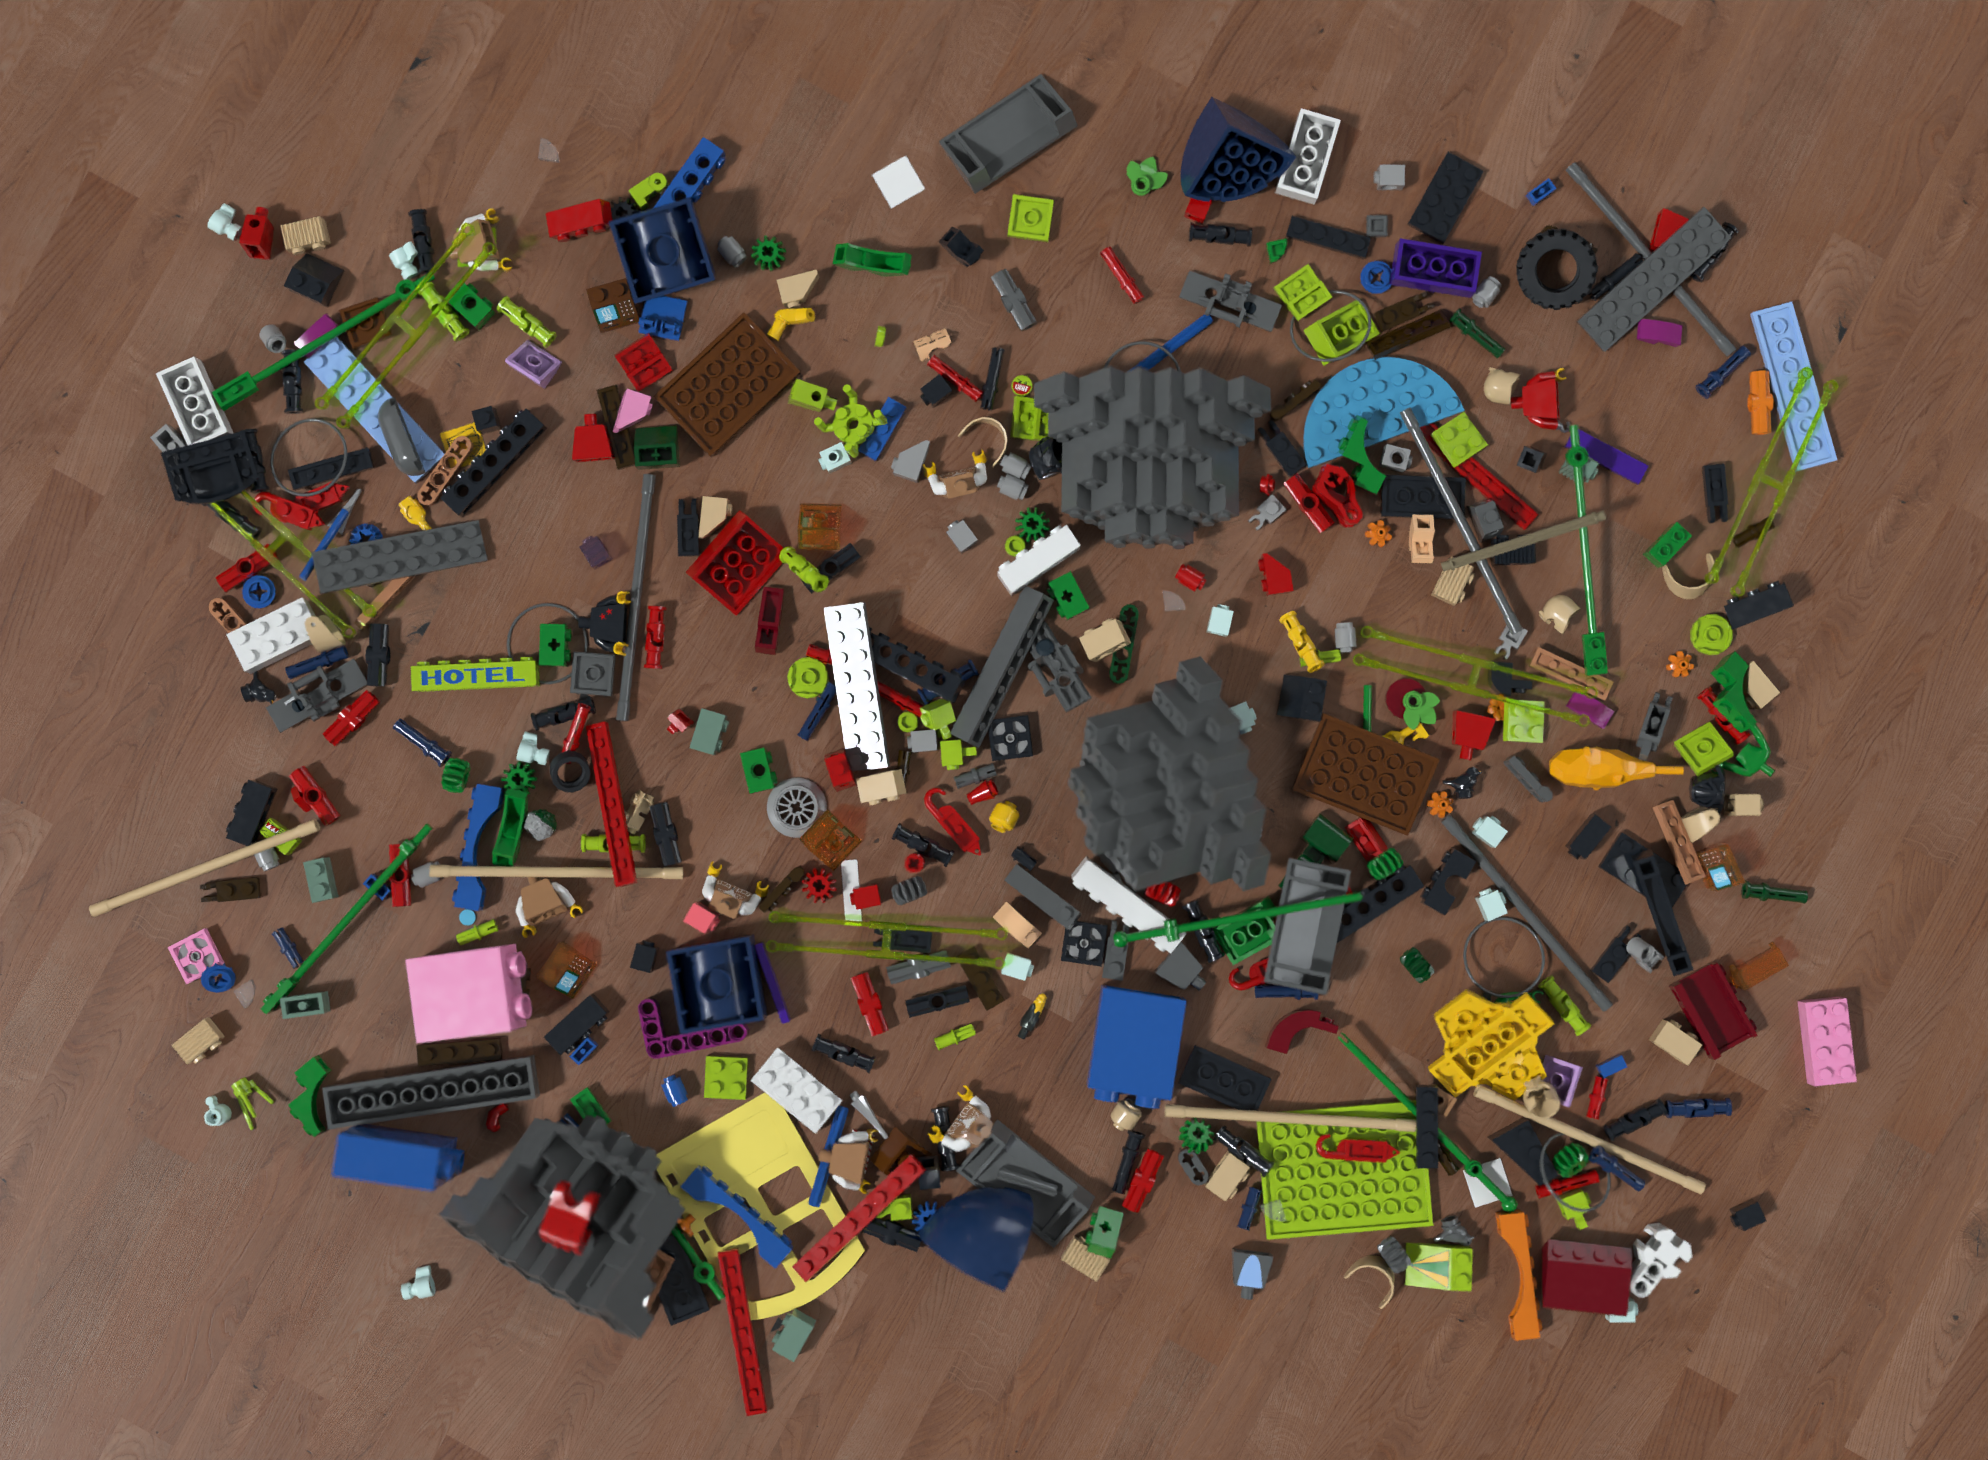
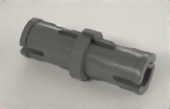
M993 763L976 770L975 768L970 769L971 771L965 774L954 776V781L956 782L957 789L973 783L979 784L981 780L997 776Z

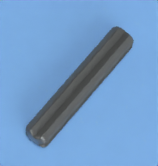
M1000 1168L997 1178L1052 1197H1055L1058 1186L1005 1168Z

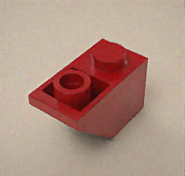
M1262 554L1261 559H1258L1259 571H1263L1264 579L1261 580L1262 591L1266 592L1267 596L1293 592L1291 571L1269 554Z

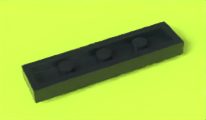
M1291 216L1286 233L1287 238L1361 259L1366 258L1371 238L1295 216Z
M368 447L347 453L346 465L340 478L375 468ZM344 454L289 469L288 473L293 490L296 491L334 480L342 467Z
M1416 1085L1417 1168H1438L1437 1085Z

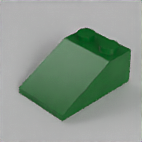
M1268 895L1238 914L1274 908L1275 905ZM1277 916L1213 928L1218 942L1233 965L1272 944Z

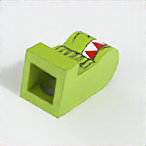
M654 173L631 188L629 193L643 212L649 207L647 201L656 195H662L668 188V183L663 174Z
M269 818L259 830L266 838L288 831L286 827L273 818ZM296 838L276 847L284 855H291L303 840Z

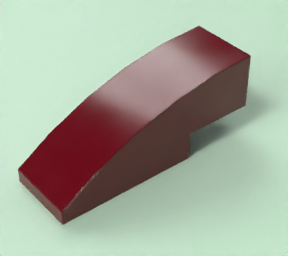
M763 587L757 623L755 653L776 655L784 589Z

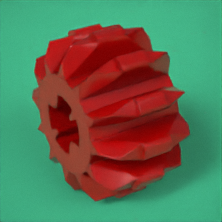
M817 868L813 869L814 877L811 873L807 872L806 876L810 881L802 880L803 884H808V887L803 888L802 891H810L806 896L807 899L815 895L814 903L818 902L819 896L822 903L826 902L825 894L831 899L833 895L829 890L837 891L836 887L830 886V884L836 883L837 880L829 881L833 873L829 872L824 876L825 868L821 869L820 875ZM818 880H822V884L825 885L824 889H820L821 891H817V887L814 886L815 882H819Z
M1164 882L1145 888L1144 894L1149 899L1172 907L1179 900L1181 889L1172 883Z

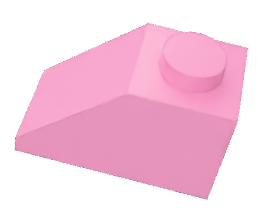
M627 389L623 394L613 432L618 433L642 421L646 415L649 416L652 409V404L649 403L651 396Z

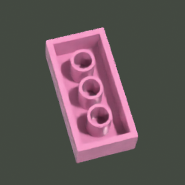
M1838 996L1797 1001L1807 1084L1822 1086L1857 1082L1847 998Z

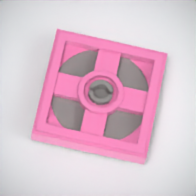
M207 928L168 947L186 984L201 978L202 972L206 970L207 966L212 967L215 963L217 965L224 964Z

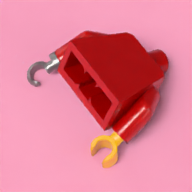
M1559 368L1556 371L1541 372L1527 381L1526 386L1522 387V396L1511 397V408H1523V415L1528 417L1529 422L1542 429H1560L1561 432L1567 433L1570 430V423L1566 422L1567 428L1564 430L1563 424L1559 421L1558 382L1565 380L1566 377L1561 378L1558 373L1563 372L1564 369Z

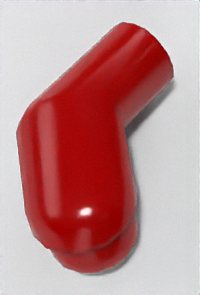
M506 1103L499 1104L488 1112L486 1127L491 1132H497L500 1129L499 1116L509 1110Z

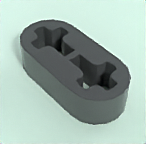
M1188 1148L1182 1149L1178 1154L1180 1165L1195 1185L1205 1184L1208 1180V1172L1193 1150L1191 1153H1188ZM1184 1153L1193 1155L1191 1157L1193 1165L1190 1166L1187 1161H1182ZM1195 1167L1199 1172H1204L1202 1180L1193 1178L1195 1177L1193 1171Z

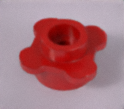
M1267 474V476L1261 477L1260 492L1270 496L1271 491L1275 489V479L1270 474Z

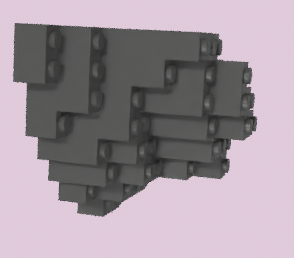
M1109 366L1081 378L1067 372H1062L1034 383V407L1048 413V436L1056 439L1058 442H1062L1061 512L1105 530V542L1112 544L1116 548H1124L1127 544L1138 543L1143 545L1144 548L1151 549L1155 548V545L1163 543L1171 545L1174 549H1183L1185 546L1193 544L1194 531L1199 530L1201 527L1213 526L1217 522L1229 521L1231 518L1239 516V446H1244L1246 443L1255 440V417H1261L1262 414L1271 412V388L1245 375L1226 381L1202 368L1183 374L1171 367L1157 373L1142 367L1124 373Z
M1201 656L1180 661L1176 673L1177 678L1155 684L1152 701L1087 718L1080 767L1071 769L1068 785L1079 797L1076 813L1078 818L1087 826L1084 842L1094 855L1105 853L1106 857L1113 862L1115 868L1121 872L1126 882L1135 891L1197 872H1201V875L1211 885L1231 878L1243 891L1265 885L1271 853L1260 841L1266 808L1255 796L1258 779L1247 768L1250 750L1239 739L1242 721L1220 698L1223 680Z
M586 1115L578 1128L571 1124L568 1126L564 1125L559 1121L555 1123L547 1118L544 1120L535 1118L493 1178L489 1177V1179L479 1177L467 1196L463 1195L461 1197L454 1194L439 1216L465 1239L477 1242L503 1266L515 1269L528 1281L541 1285L553 1297L565 1300L580 1313L603 1320L615 1332L641 1340L654 1320V1317L648 1313L649 1309L643 1304L656 1286L650 1280L651 1276L645 1270L685 1211V1208L679 1204L680 1200L667 1192L668 1188L654 1180L655 1176L653 1173L661 1163V1160L656 1156V1151L651 1147L646 1146L644 1148L631 1141L632 1137L624 1131L616 1132L614 1129L608 1128L606 1126L607 1122L603 1118ZM561 1180L571 1184L570 1192L576 1202H583L584 1197L591 1191L600 1195L596 1212L590 1217L586 1227L592 1233L582 1255L575 1254L573 1250L572 1252H566L562 1247L561 1249L556 1248L552 1243L544 1242L539 1235L554 1189Z

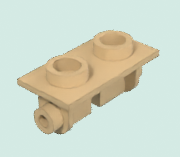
M638 790L630 800L631 806L625 812L627 827H629L628 831L633 834L640 830L645 820L639 813L642 812L647 815L650 810L649 806H652L654 803L652 801L654 797L649 794L645 796V793L641 790Z

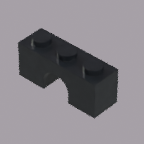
M1450 849V851L1444 853L1441 858L1443 863L1440 869H1435L1430 878L1433 880L1429 887L1426 886L1420 895L1422 898L1420 903L1441 915L1447 914L1456 898L1446 891V880L1452 875L1467 879L1476 863L1475 860L1456 849Z

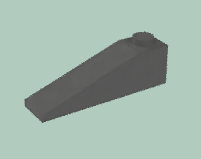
M1018 864L1015 865L1004 880L1068 930L1072 929L1082 915L1081 912Z

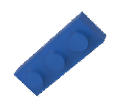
M888 397L881 409V412L888 420L887 424L875 426L873 433L861 444L858 449L859 452L877 461L904 414L906 406Z

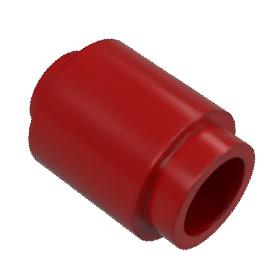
M1182 564L1175 576L1179 580L1178 583L1194 592L1197 589L1201 591L1207 581L1204 579V573L1189 564L1188 566Z

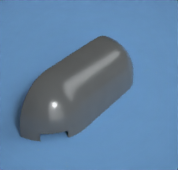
M396 398L387 399L379 408L378 423L394 463L406 475H422L426 472Z

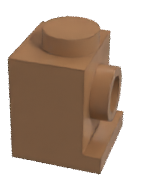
M1438 1088V1097L1442 1098V1101L1438 1104V1112L1447 1117L1457 1099Z

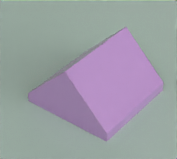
M529 340L525 341L505 360L510 367L544 389L562 363Z
M1545 1055L1543 1067L1547 1077L1542 1081L1550 1083L1555 1088L1561 1105L1570 1107L1582 1067Z

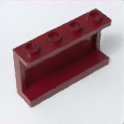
M1710 962L1668 985L1695 1035L1699 1038L1698 1040L1702 1044L1705 1053L1712 1060L1720 1058L1721 1053L1748 1038L1758 1036L1755 1031L1757 1030L1755 1023L1752 1019H1748L1745 1013L1747 1009L1741 1000L1738 1001L1735 995L1737 991L1731 982L1728 983L1725 977L1727 973L1724 967L1716 962Z

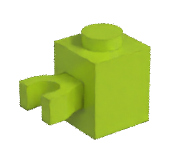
M939 699L920 708L922 713L921 721L925 727L936 730L937 737H942L944 740L952 737L947 726L956 721L951 702Z
M961 740L940 741L942 766H947V770L959 769V765H963V756L977 755L976 747L962 748Z
M1579 1188L1558 1196L1572 1207L1580 1209L1590 1208L1591 1200L1589 1195ZM1557 1200L1563 1217L1567 1220L1574 1218L1576 1227L1580 1230L1588 1227L1583 1217V1213L1586 1212L1571 1210Z
M911 1194L899 1195L877 1218L891 1214V1221L912 1219Z

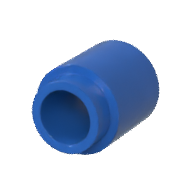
M674 1074L663 1079L664 1083L661 1086L668 1103L675 1107L688 1101L686 1096L688 1093L680 1076L676 1077Z

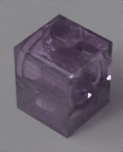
M598 536L587 537L582 541L583 544L579 546L593 569H597L613 559Z

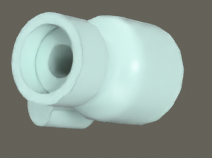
M225 203L212 214L207 224V227L219 235L227 234V237L233 241L240 237L243 229L240 225L231 223L236 210Z
M412 241L407 242L403 247L389 254L394 266L402 270L401 275L404 280H410L419 275L416 266L412 265L414 257L418 254Z
M525 731L516 760L525 763L537 761L538 764L546 766L550 750L545 748L538 749L537 734Z
M214 1095L207 1097L205 1100L210 1109L205 1113L204 1120L210 1126H220L231 1119L232 1112L227 1105L219 1104L217 1097Z
M430 1265L416 1269V1278L413 1284L408 1282L401 1285V1293L404 1300L413 1299L414 1296L420 1299L435 1296V1283L431 1275Z

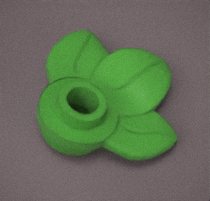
M1154 157L1147 158L1140 165L1130 161L1127 167V176L1132 181L1131 189L1138 196H1144L1150 190L1161 188L1167 180V173L1157 172ZM1138 183H1143L1145 188L1139 189Z
M1410 691L1406 693L1403 697V706L1405 707L1403 718L1406 725L1410 729L1415 730L1419 722L1435 724L1436 714L1433 707L1440 702L1439 698L1431 692L1420 694L1417 691ZM1410 698L1416 699L1415 705L1409 703Z

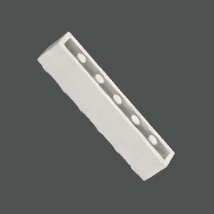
M1087 856L1071 875L1072 880H1074L1073 884L1078 889H1086L1090 892L1089 896L1097 903L1102 901L1107 905L1105 908L1113 915L1118 913L1123 917L1122 921L1127 926L1132 928L1134 925L1139 929V932L1163 928L1164 920L1169 919ZM1186 932L1180 933V940L1168 942L1167 936L1151 939L1156 942L1154 945L1162 952L1167 950L1169 953H1172L1185 937Z

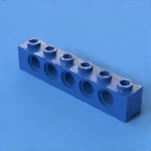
M703 137L654 208L676 202V197L679 194H685L686 198L692 197L693 202L696 203L702 195L701 191L704 186H708L712 182L716 169H720L726 161L724 151ZM704 160L710 162L707 168L699 167L700 163ZM691 177L698 178L695 185L688 184V180Z

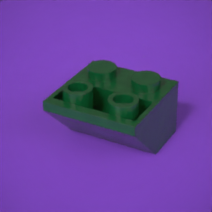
M677 426L636 428L634 454L635 467L638 470L680 467Z

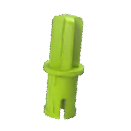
M1318 650L1316 652L1320 660H1323L1325 663L1341 661L1340 650L1322 652ZM1300 658L1301 667L1307 666L1303 658Z
M492 919L478 926L475 924L473 928L458 933L456 938L459 945L467 944L476 939L482 940V937L498 932L499 929L495 924L496 921Z
M969 1024L956 1030L951 1029V1032L934 1038L938 1050H941L955 1043L958 1045V1042L975 1036L976 1031L974 1026Z

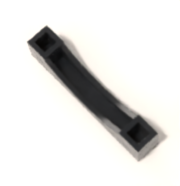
M1649 849L1631 855L1673 977L1693 971L1690 957L1652 850Z

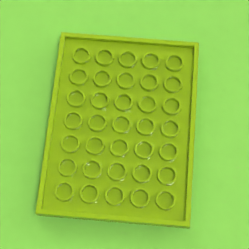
M1401 1101L1280 1111L1285 1113L1416 1119V1116ZM1256 1121L1260 1154L1270 1162H1275L1266 1177H1262L1261 1173L1267 1240L1433 1226L1428 1168L1416 1167V1131L1407 1132L1392 1129ZM1330 1134L1331 1137L1322 1142V1147L1327 1151H1336L1338 1143L1345 1138L1383 1140L1398 1150L1400 1154L1387 1160V1163L1326 1159L1318 1154L1316 1142L1320 1136Z

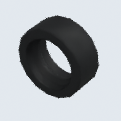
M576 751L559 753L550 764L549 772L553 784L561 791L572 793L579 791L590 780L591 771L587 759ZM577 762L582 767V774L576 780L563 781L558 776L559 768L564 763Z

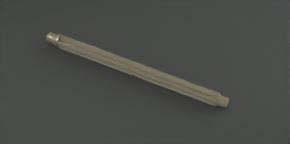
M1604 511L1592 512V514L1456 558H1449L1448 561L1442 562L1441 566L1443 572L1450 569L1455 570V568L1589 525L1598 524V522L1606 520Z

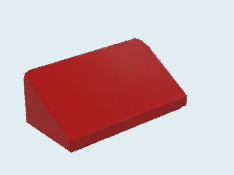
M1359 817L1344 827L1367 862L1387 849L1386 844L1369 820Z

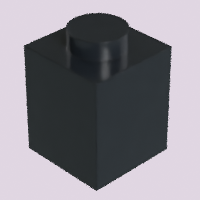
M940 374L920 388L922 393L920 398L926 406L930 404L932 408L953 394L952 389Z
M493 406L472 411L476 430L480 434L501 429L497 410Z
M1524 446L1517 466L1534 473H1539L1547 453L1530 446Z
M643 940L642 943H636L630 968L647 973L653 972L659 950L658 947H654V942Z
M938 1155L917 1157V1160L926 1169L919 1177L920 1190L941 1188Z
M1753 1199L1730 1208L1732 1224L1735 1228L1738 1227L1742 1231L1767 1221L1759 1203Z

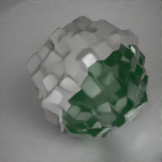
M546 809L533 810L528 812L524 829L531 833L537 841L550 837L557 828L555 815Z

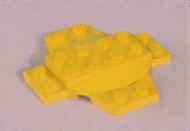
M1466 989L1434 1014L1445 1040L1444 1055L1430 1064L1428 1069L1455 1098L1471 1086L1487 1084L1491 1086L1492 1090L1515 1101L1525 1092L1526 1086L1524 1082H1530L1531 1079H1536L1538 1076L1541 1077V1081L1547 1077L1535 1046L1538 1042V1036L1554 1025V1022L1527 992L1513 1003L1509 1001L1506 1003H1492Z

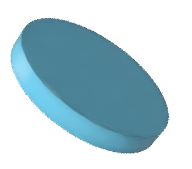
M466 909L460 913L459 919L463 925H471L475 922L476 915L472 910Z

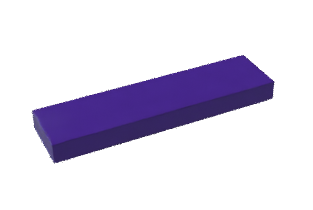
M1579 430L1580 446L1586 449L1588 457L1597 461L1598 465L1637 485L1640 483L1648 465ZM1571 435L1564 446L1568 449L1572 447Z
M764 942L758 943L754 948L781 1023L790 1022L791 1017Z

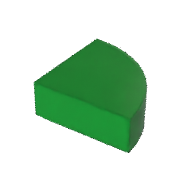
M1287 238L1266 243L1270 264L1277 262L1285 253Z

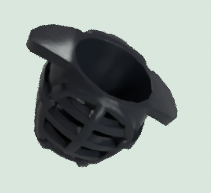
M1050 436L1042 438L1029 452L1031 466L1039 480L1059 473L1062 474V442H1058Z
M1718 764L1715 765L1717 772L1710 770L1698 777L1697 775L1692 776L1689 785V797L1692 802L1702 807H1707L1708 809L1716 808L1715 811L1720 814L1725 800L1726 774L1722 766Z

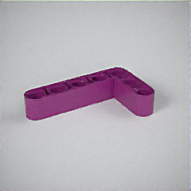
M646 998L638 1006L646 1051L654 1059L739 1042L749 1033V1028L744 1023L680 1035L679 1033L666 1036L658 1001L654 998ZM646 1002L653 1004L654 1010L652 1013H647L644 1010ZM649 1023H655L658 1026L657 1033H651L648 1030ZM735 1026L743 1028V1036L737 1037L734 1035L733 1029ZM715 1030L723 1033L722 1041H716L713 1038ZM694 1035H700L703 1038L702 1045L694 1044ZM674 1039L682 1041L683 1046L681 1049L677 1050L673 1047L672 1042ZM654 1043L661 1045L662 1052L660 1054L653 1052L652 1045Z

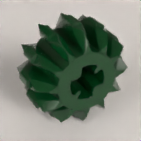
M1412 947L1400 957V962L1418 983L1422 984L1434 974L1433 967L1416 948Z

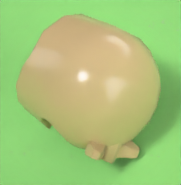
M1490 367V372L1484 382L1485 396L1494 403L1510 405L1511 395L1520 381V374L1514 372L1506 373L1501 369Z
M1556 595L1546 602L1543 611H1539V616L1547 624L1551 623L1550 620L1554 621V628L1563 634L1570 619L1581 608L1568 596Z
M1540 1076L1536 1079H1531L1530 1082H1524L1526 1089L1523 1099L1530 1115L1538 1119H1546L1555 1115L1560 1108V1100L1555 1088L1550 1083L1541 1081Z

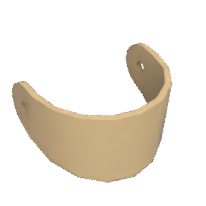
M981 417L966 425L958 437L960 438L970 427L979 423L992 424L998 428L1003 434L1005 445L999 458L992 465L994 468L1002 460L1007 450L1008 439L1006 431L1001 423L995 419Z
M1710 553L1706 554L1709 580L1699 587H1686L1677 583L1665 564L1662 570L1668 588L1676 596L1683 599H1695L1703 595L1715 574V563Z
M311 616L306 619V631L318 652L321 653L346 645L340 630L328 616Z
M1699 807L1681 817L1690 842L1696 841L1718 824L1720 815L1715 811L1716 808Z
M1368 1255L1352 1264L1344 1274V1278L1347 1279L1353 1272L1364 1267L1377 1268L1382 1271L1391 1283L1389 1292L1379 1304V1308L1382 1309L1393 1296L1395 1275L1384 1258Z

